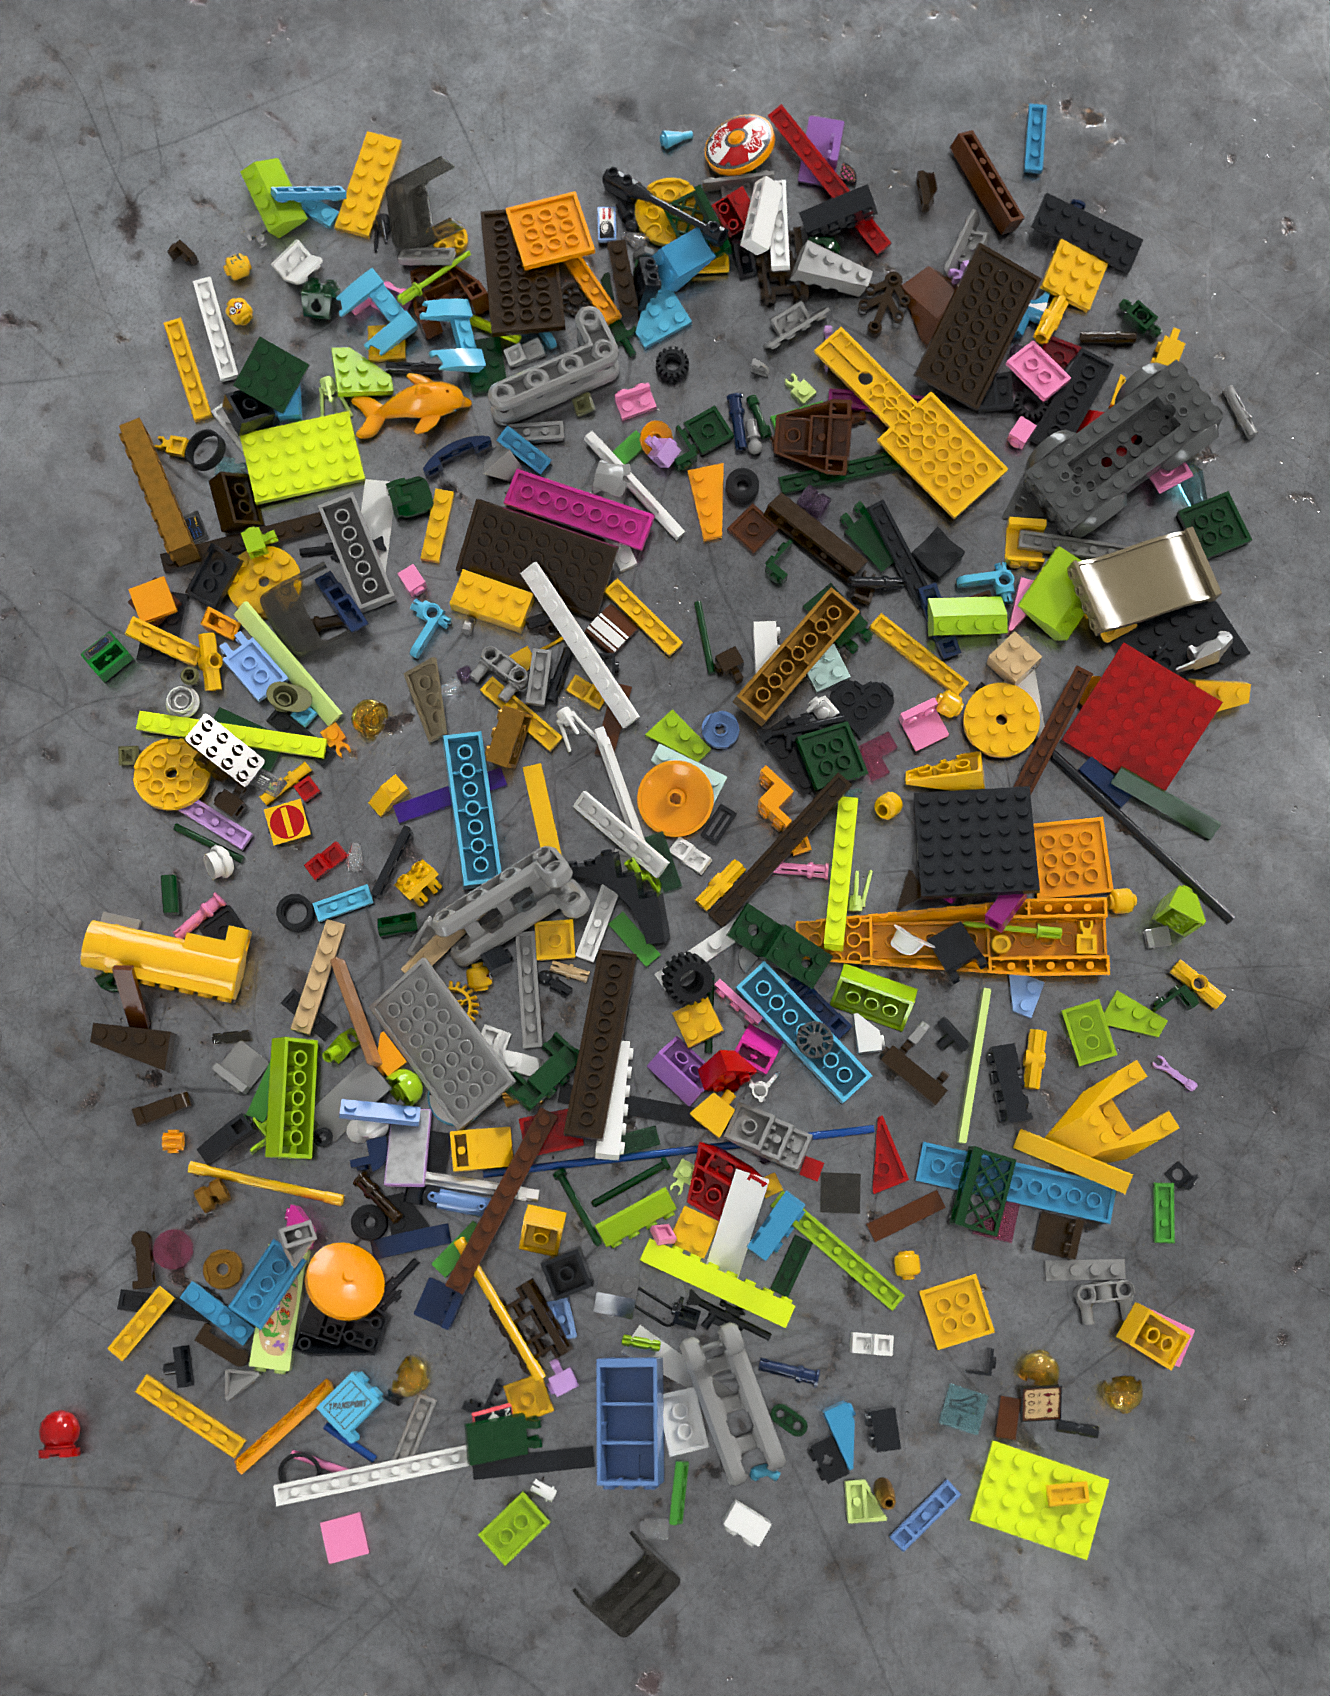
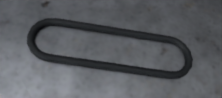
M638 1287V1290H640L644 1294L648 1295L649 1297H651L652 1299H654L655 1301L659 1302L660 1304H662L663 1306L667 1307L672 1311L673 1308L671 1306L656 1298L652 1294L648 1293L644 1289ZM635 1305L636 1309H638L645 1315L649 1316L653 1320L657 1321L661 1325L665 1327H671L675 1325L673 1322L670 1324H666L661 1320L657 1319L656 1317H654L653 1315H651L650 1313L646 1312L642 1308Z

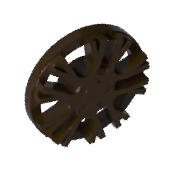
M570 283L562 289V295L569 296L568 298H562L563 303L569 302L563 304V309L572 316L577 314L580 306H592L588 299L583 298L585 295L584 293L581 294L582 290L580 287L579 291H573V287H579L577 283Z

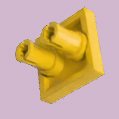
M423 859L414 863L411 870L401 875L394 884L409 900L413 899L419 907L424 905L420 898L425 903L428 901L427 896L421 891L424 887L427 886L433 894L438 892L434 885L439 890L442 888V884L436 879L439 874Z

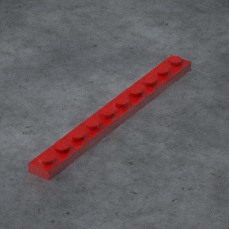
M782 104L767 115L772 124L832 199L850 191ZM873 219L869 221L862 220L855 226L856 230L877 256L891 245V241Z

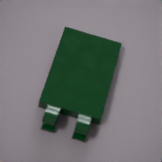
M859 501L854 505L853 510L861 518L854 523L849 514L844 513L839 521L847 528L844 531L847 538L882 574L894 562L866 507Z
M830 583L804 604L802 609L808 614L831 587L842 597L844 596ZM858 614L834 643L839 649L845 646L853 655L858 651L857 648L859 646L851 639L859 634L867 643L872 639L873 634L865 628L868 622Z
M517 1413L465 1424L468 1465L472 1466L528 1454V1448H541L542 1439H539L538 1435L527 1437L526 1429L541 1428V1420L537 1419V1415L526 1418L524 1413Z

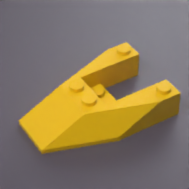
M1135 1060L1083 1091L1045 1136V1139L1107 1164L1131 1157L1180 1127L1170 1111H1167L1132 1132L1112 1098L1148 1077L1139 1062Z

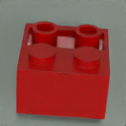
M743 186L711 205L722 226L728 229L729 238L745 228L751 200Z
M719 1050L698 1069V1073L704 1090L719 1092L728 1089L733 1093L738 1091L739 1087L744 1083L748 1082L757 1073V1070L736 1051Z

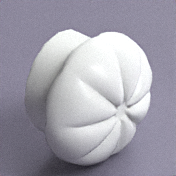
M188 686L173 688L166 698V708L172 716L189 718L197 712L200 704L198 693Z
M219 845L213 846L210 852L204 855L205 868L211 879L214 880L221 876L228 878L231 876L234 870L233 859L225 848Z

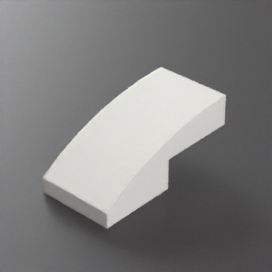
M539 337L523 345L518 343L503 350L510 367L523 365L546 356Z
M678 837L668 851L700 875L704 873L712 862L711 857L696 849L693 844L682 837Z
M851 1332L849 1352L893 1356L894 1336Z

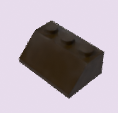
M221 471L208 481L221 532L240 533L250 527L264 526L260 506L255 503L249 474Z

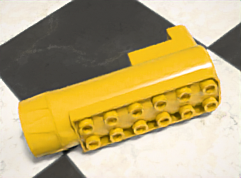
M92 920L87 928L82 945L81 966L101 970L105 973H113L114 965L134 966L136 977L140 980V984L155 987V983H157L159 988L174 991V988H179L178 992L193 995L194 992H198L197 996L208 999L217 996V1000L231 1003L232 1000H236L242 984L252 932L247 929L229 926L225 941L187 932L184 940L133 929L119 924Z

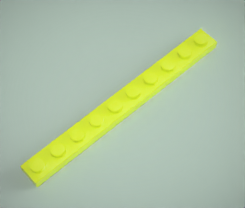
M139 711L136 730L185 738L199 719ZM220 723L250 748L322 759L325 757L328 741L325 738Z

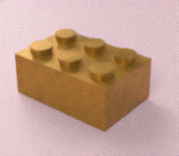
M503 705V708H500L497 714V726L491 732V744L487 746L485 751L486 761L515 769L533 715Z

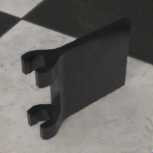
M961 921L927 939L928 943L935 946L932 950L953 985L960 982V976L956 970L973 960L976 961L981 970L988 966L985 957L981 954Z

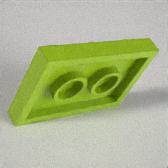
M1100 999L1061 1010L1080 1067L1118 1055Z
M523 1491L478 1536L503 1565L506 1566L550 1523V1520Z

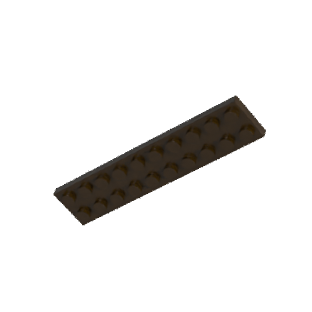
M603 949L598 950L564 1127V1136L604 1141L637 954Z

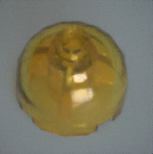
M374 699L362 700L352 710L351 723L358 733L365 737H375L385 726L382 722L384 717L388 718V708L385 704Z
M1038 1350L1024 1357L1019 1366L1018 1375L1025 1381L1028 1378L1035 1380L1033 1383L1035 1385L1058 1384L1060 1369L1057 1361L1049 1355V1352Z
M410 1355V1357L406 1356L397 1369L396 1374L399 1375L397 1381L393 1379L391 1390L404 1397H413L421 1390L424 1391L429 1383V1379H427L428 1371L424 1362L413 1355Z
M1117 1376L1112 1378L1114 1382L1107 1384V1380L1104 1381L1101 1385L1103 1397L1110 1408L1121 1413H1129L1141 1403L1143 1388L1140 1379L1135 1381L1133 1376Z

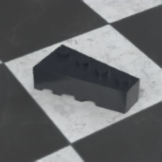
M1015 1043L989 1048L987 1060L989 1064H992L993 1071L990 1074L992 1083L996 1084L997 1091H994L996 1102H999L1000 1110H998L1000 1122H1003V1125L1006 1126L1033 1120L1032 1112H1027L1029 1104L1028 1095L1026 1096L1022 1092L1025 1085L1022 1074H1018L1017 1071L1020 1070V1063Z

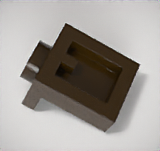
M181 240L173 243L167 251L172 261H175L180 256L184 262L187 263L189 261L193 266L199 262L196 254Z

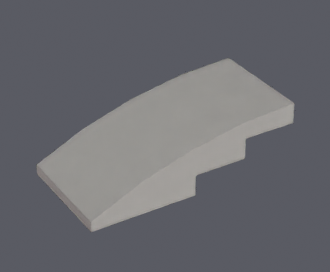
M365 1059L315 1106L314 1119L322 1128L325 1127L331 1130L333 1134L332 1140L336 1142L346 1133L347 1126L351 1121L350 1119L339 1118L342 1099L378 1103L393 1088L372 1065L367 1064Z
M739 1102L724 1134V1138L758 1156L798 1172L813 1135L794 1128V1125L776 1119L773 1114Z

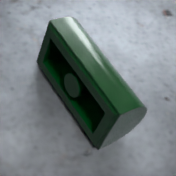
M161 875L164 916L179 915L177 876Z
M416 912L378 918L379 936L385 937L418 931Z

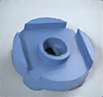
M718 711L709 714L702 723V738L709 746L716 749H727L738 739L739 724L731 713ZM721 725L724 726V731L726 732L718 734L715 728H720Z

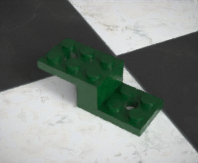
M749 903L745 904L726 934L727 937L772 967L782 969L810 989L814 988L833 957L786 924L777 923ZM752 924L757 927V933L753 936L748 932V928ZM807 956L810 958L811 963L805 968L801 962Z

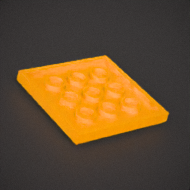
M576 191L505 208L524 271L595 254V248Z
M1103 817L1033 824L1040 893H1035L1036 898H1067L1107 894L1114 890Z

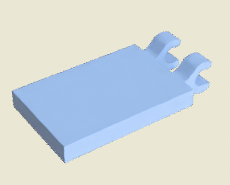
M239 631L234 637L240 647L232 651L227 643L224 642L219 646L220 652L225 656L223 659L225 665L259 703L267 697L266 692L269 685L279 681L288 682L289 678L253 637L247 640L243 633Z

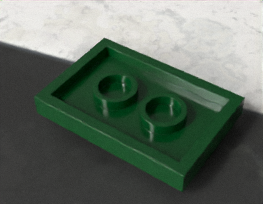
M499 337L475 340L477 349H482L486 366L479 373L468 372L472 395L488 393L494 383L507 378Z

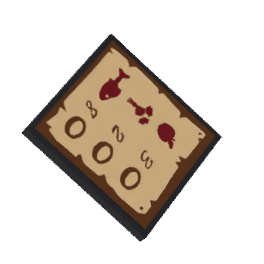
M1062 1384L1021 1386V1422L1061 1420Z

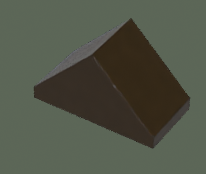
M909 870L906 874L896 909L898 911L921 900V886L913 871Z

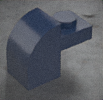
M387 1136L366 1140L369 1156L350 1160L351 1168L357 1169V1172L368 1170L369 1165H371L372 1172H378L383 1169L387 1162L389 1143Z

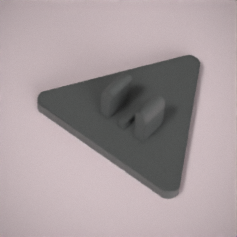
M1018 484L1002 518H1041L1043 512L1023 485Z

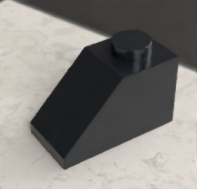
M743 234L729 238L733 251L732 258L740 279L757 275L754 253L740 246Z
M502 946L480 955L492 977L512 966L510 960L513 957L509 950H504Z

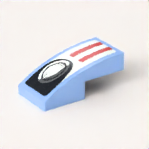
M597 207L598 243L616 241V207Z

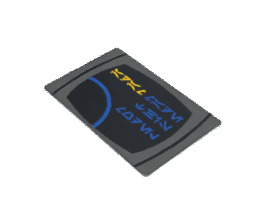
M198 511L183 516L194 544L209 539Z

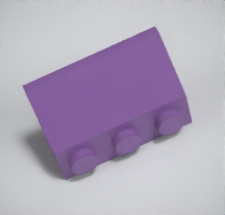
M678 1036L662 1048L647 1065L689 1107L706 1091L703 1088L698 1069L706 1062L691 1048H688L687 1044Z

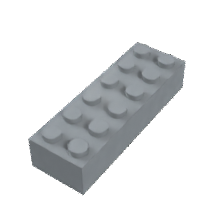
M353 492L318 505L360 611L364 613L395 601L396 597Z

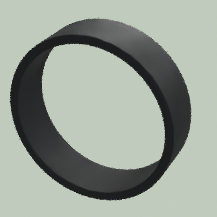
M201 430L193 435L187 443L185 449L186 460L199 471L211 470L224 457L226 451L225 441L213 430ZM217 437L218 445L214 455L202 464H194L193 455L198 444L205 438Z

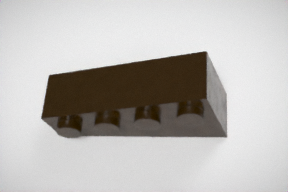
M93 1023L90 1042L170 1073L176 1034L169 1031Z

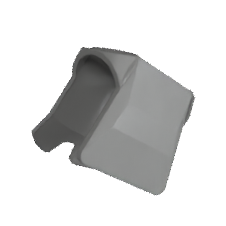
M601 460L598 463L592 493L624 504L628 488L623 478L630 475V464H609L606 460Z

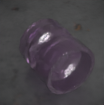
M809 484L800 495L796 504L804 510L809 509V513L819 519L829 506L831 498L824 493L819 494V490Z

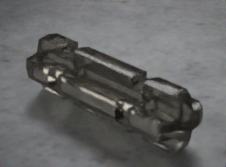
M249 1030L212 1034V1042L214 1044L251 1040V1032Z

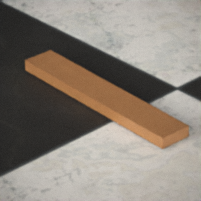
M334 957L330 960L366 1062L369 1065L378 1067L383 1063L346 962L343 959Z

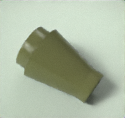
M186 667L182 670L180 678L184 684L191 687H197L200 684L199 672L196 668Z

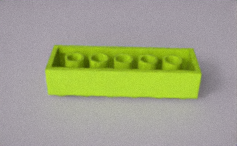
M292 1037L272 1038L265 1157L312 1159L318 1040Z

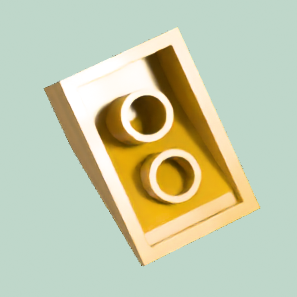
M1135 1302L1116 1337L1172 1371L1191 1335L1149 1308Z

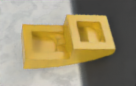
M577 674L573 676L565 689L572 696L597 710L601 708L605 701L594 684H590Z

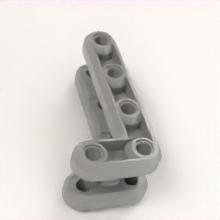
M586 306L577 312L575 321L578 348L500 380L490 387L488 398L491 404L492 418L496 423L505 426L513 424L616 379L619 374V350L599 309L593 306ZM587 319L594 320L593 322H585Z
M543 846L439 911L433 917L431 925L436 935L440 937H447L458 930L465 929L467 935L451 947L450 957L456 965L469 966L479 960L482 953L501 946L558 909L569 918L583 916L589 909L590 900L584 890L572 878V869L558 850L551 846ZM528 887L532 889L533 893L529 897L513 905L510 899L515 894ZM498 908L500 914L485 925L481 926L477 920L481 918L480 916L491 909Z
M728 1322L719 1326L717 1330L719 1339L717 1341L702 1346L698 1338L691 1336L683 1339L679 1347L730 1485L738 1486L745 1483L748 1479V1474H745L740 1461L742 1453L759 1448L761 1452L763 1451L768 1464L766 1466L767 1470L773 1472L782 1469L786 1464V1459L744 1348L745 1345L739 1328L736 1324ZM719 1346L723 1347L724 1353L709 1360L705 1358L704 1354L706 1351ZM731 1370L739 1386L737 1388L738 1392L722 1399L719 1395H716L712 1384L713 1375ZM740 1409H745L751 1418L753 1430L736 1438L730 1433L726 1422L728 1420L727 1415Z

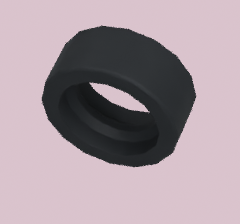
M301 894L285 896L279 901L276 908L278 921L290 931H302L308 928L314 919L315 910L312 903ZM291 902H301L307 909L305 919L298 924L288 922L284 916V910Z

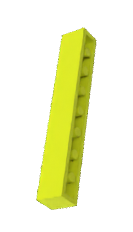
M842 797L838 802L824 950L843 951L858 810V798Z
M649 1238L640 1261L786 1328L795 1308V1305L791 1304L793 1300L783 1295L781 1298L773 1296L774 1291L763 1287L760 1290L755 1287L756 1283L745 1278L743 1282L737 1279V1274L729 1270L724 1273L719 1270L720 1266L709 1262L708 1265L700 1262L702 1258L691 1253L690 1256L683 1254L684 1249L675 1245L672 1248L666 1245H657L654 1239Z

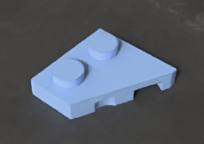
M569 1297L556 1301H547L567 1339L577 1337Z

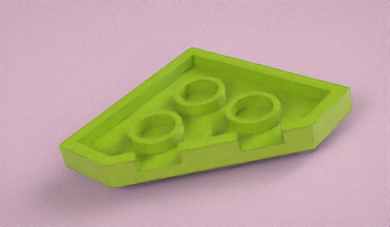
M350 347L331 348L338 397L393 395L390 374Z

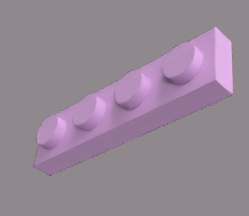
M200 800L186 808L179 809V812L242 851L253 837L251 832Z

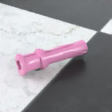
M813 862L808 864L782 863L773 873L804 875L809 879L817 877L828 880L829 863L825 865L813 864Z
M214 892L213 896L206 903L200 904V909L173 931V934L177 938L184 939L186 932L191 933L208 917H213L214 913L221 906L227 905L226 902Z

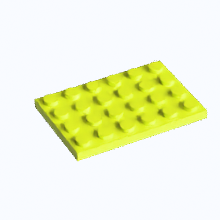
M349 411L253 431L240 436L256 505L365 481Z
M992 1440L969 1520L1087 1560L1109 1479ZM1087 1481L1090 1503L1048 1506L1046 1485Z

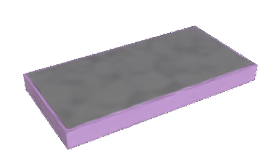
M431 1109L420 1110L419 1127L390 1124L385 1186L425 1187L432 1118Z

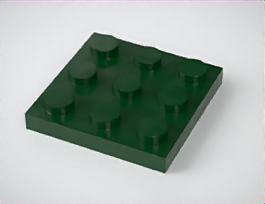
M259 337L233 386L284 414L310 365L264 338Z
M1229 491L1179 510L1176 513L1184 530L1190 527L1194 528L1207 560L1252 541Z
M848 721L795 738L815 792L822 790L838 772L848 781L868 774Z

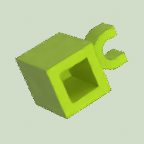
M250 527L241 533L251 559L268 554L266 545L278 542L274 530L262 535L259 527Z

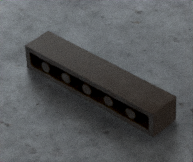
M782 492L768 504L763 516L845 581L851 583L852 581H848L849 576H858L863 571L868 562L863 555L855 551Z

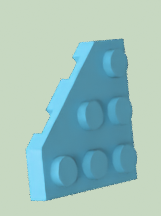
M662 282L661 290H658L657 297L650 298V303H647L646 310L641 311L637 325L636 337L644 350L692 325L690 317L672 290L666 289Z

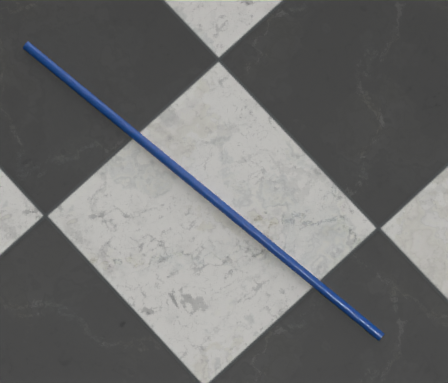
M874 1125L807 1133L813 1135L812 1140L874 1133ZM731 1141L711 1144L724 1150L742 1148ZM698 1145L620 1154L619 1161L591 1157L533 1164L529 1173L695 1154L698 1151ZM508 1167L483 1170V1177L504 1176Z

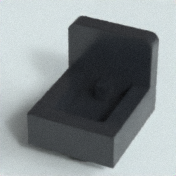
M680 1296L679 1303L674 1302L671 1314L675 1315L673 1323L696 1330L701 1311L682 1305L684 1297Z

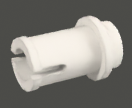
M535 1479L534 1485L530 1489L531 1492L545 1498L546 1502L548 1500L552 1502L557 1493L554 1486L551 1488L538 1481V1479Z

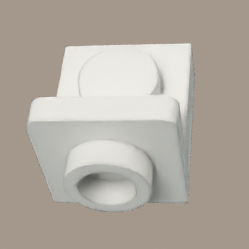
M826 696L813 698L808 703L810 706L806 709L807 713L813 712L819 720L835 717L840 713Z

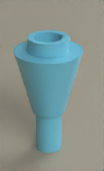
M662 131V135L659 137L660 144L665 149H668L682 140L693 138V132Z

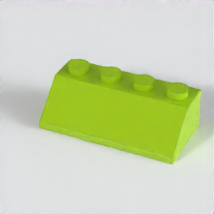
M278 158L253 162L240 171L269 233L280 239L308 220L300 202L288 200V202L281 203L276 201L271 195V187H292Z
M1002 596L927 598L928 636L1008 633L1007 612Z
M1185 885L1177 886L1164 896L1151 918L1163 926H1168L1169 929L1184 937L1202 927L1206 922L1197 894L1193 893V890Z
M844 963L830 1005L851 1014L858 1013L865 1019L903 1032L915 1003L918 989Z
M664 1187L596 1224L595 1227L606 1247L611 1246L613 1249L621 1245V1240L628 1236L629 1239H632L640 1234V1229L646 1227L648 1230L651 1226L657 1225L656 1220L662 1217L666 1220L674 1216L675 1213L673 1211L677 1208L667 1188Z

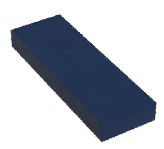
M1090 757L1078 769L1083 776L1117 807L1121 808L1132 797L1131 794L1111 784L1114 775L1095 758Z

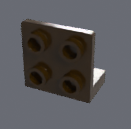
M1044 1211L1041 1212L1033 1250L1069 1260H1076L1084 1220L1071 1219Z

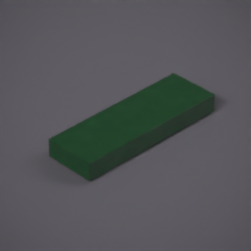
M794 1235L770 1290L787 1298L789 1297L812 1247V1242Z

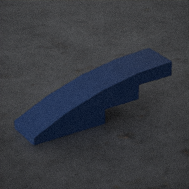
M331 571L314 579L330 606L351 633L368 625L367 620L351 595L347 594L342 584L337 581Z

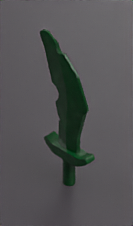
M607 272L600 281L602 287L613 301L614 295L610 282V273ZM621 319L608 325L617 345L623 344L629 356H635L636 352L629 340L636 334L637 327L633 326L632 329L627 330Z

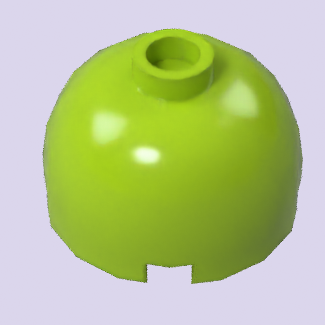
M398 1069L385 1078V1080L389 1081L387 1083L393 1088L389 1092L397 1102L401 1099L405 1103L403 1105L413 1106L421 1099L423 1094L422 1080L416 1072Z

